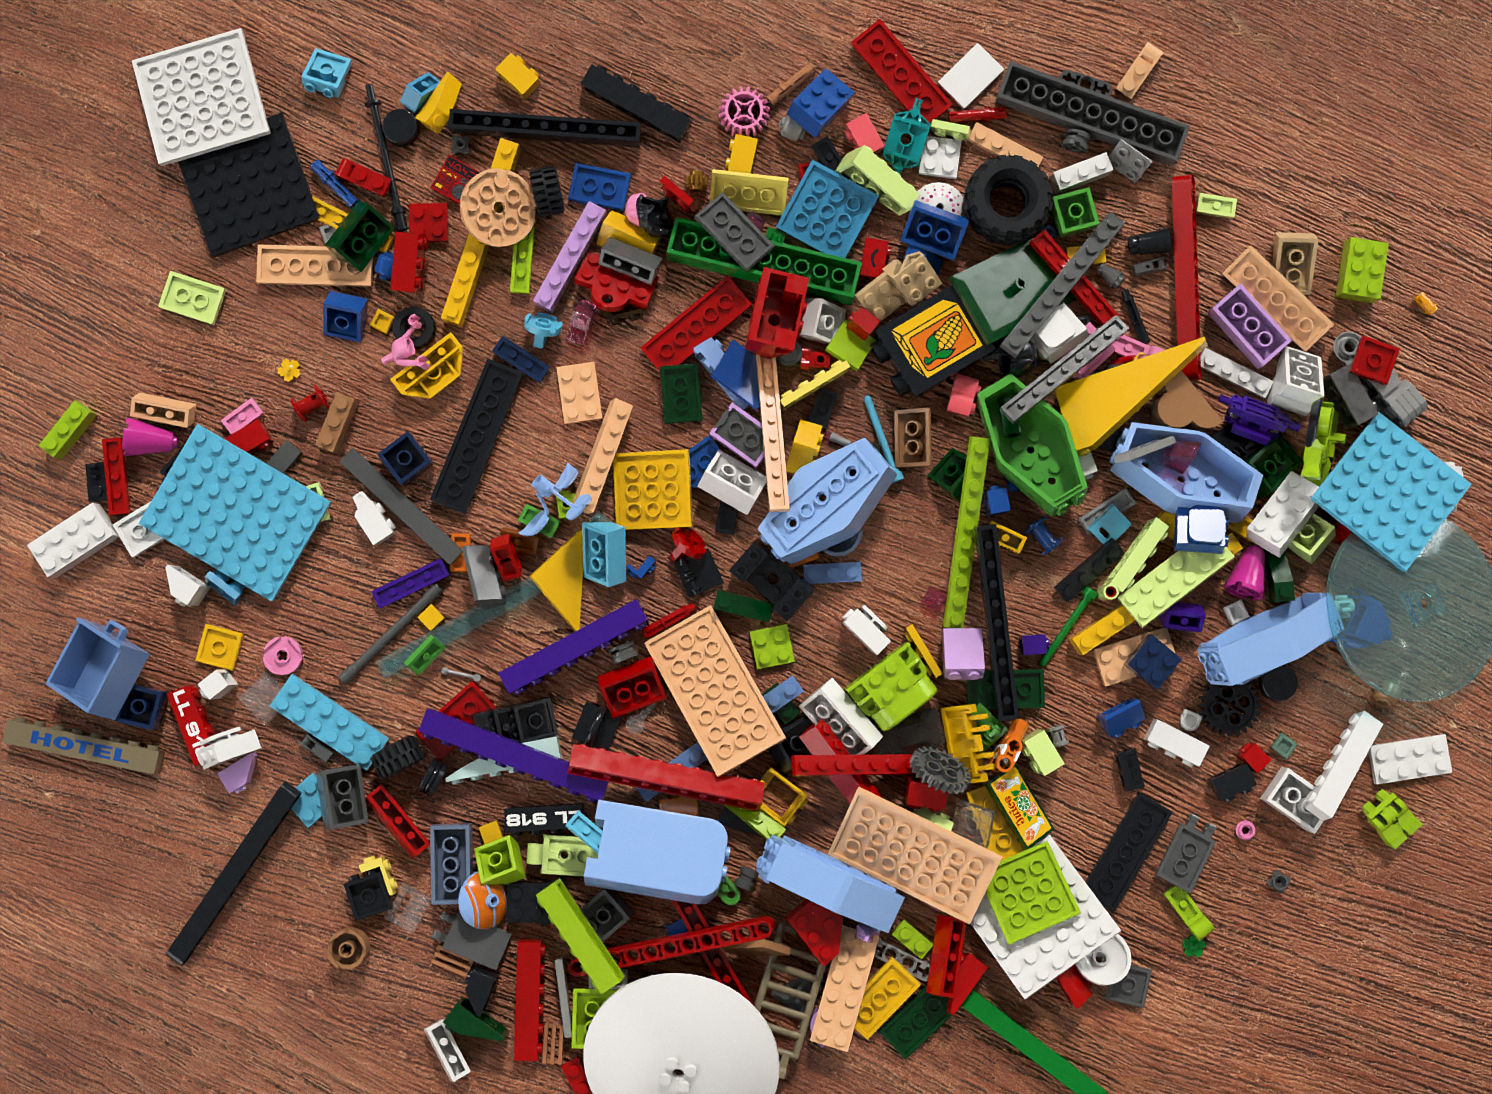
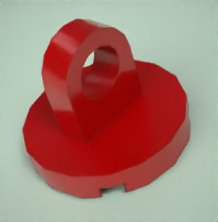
M677 527L672 533L673 541L677 546L670 554L674 562L679 561L685 555L694 559H700L706 553L707 549L704 548L706 546L705 542L695 530Z

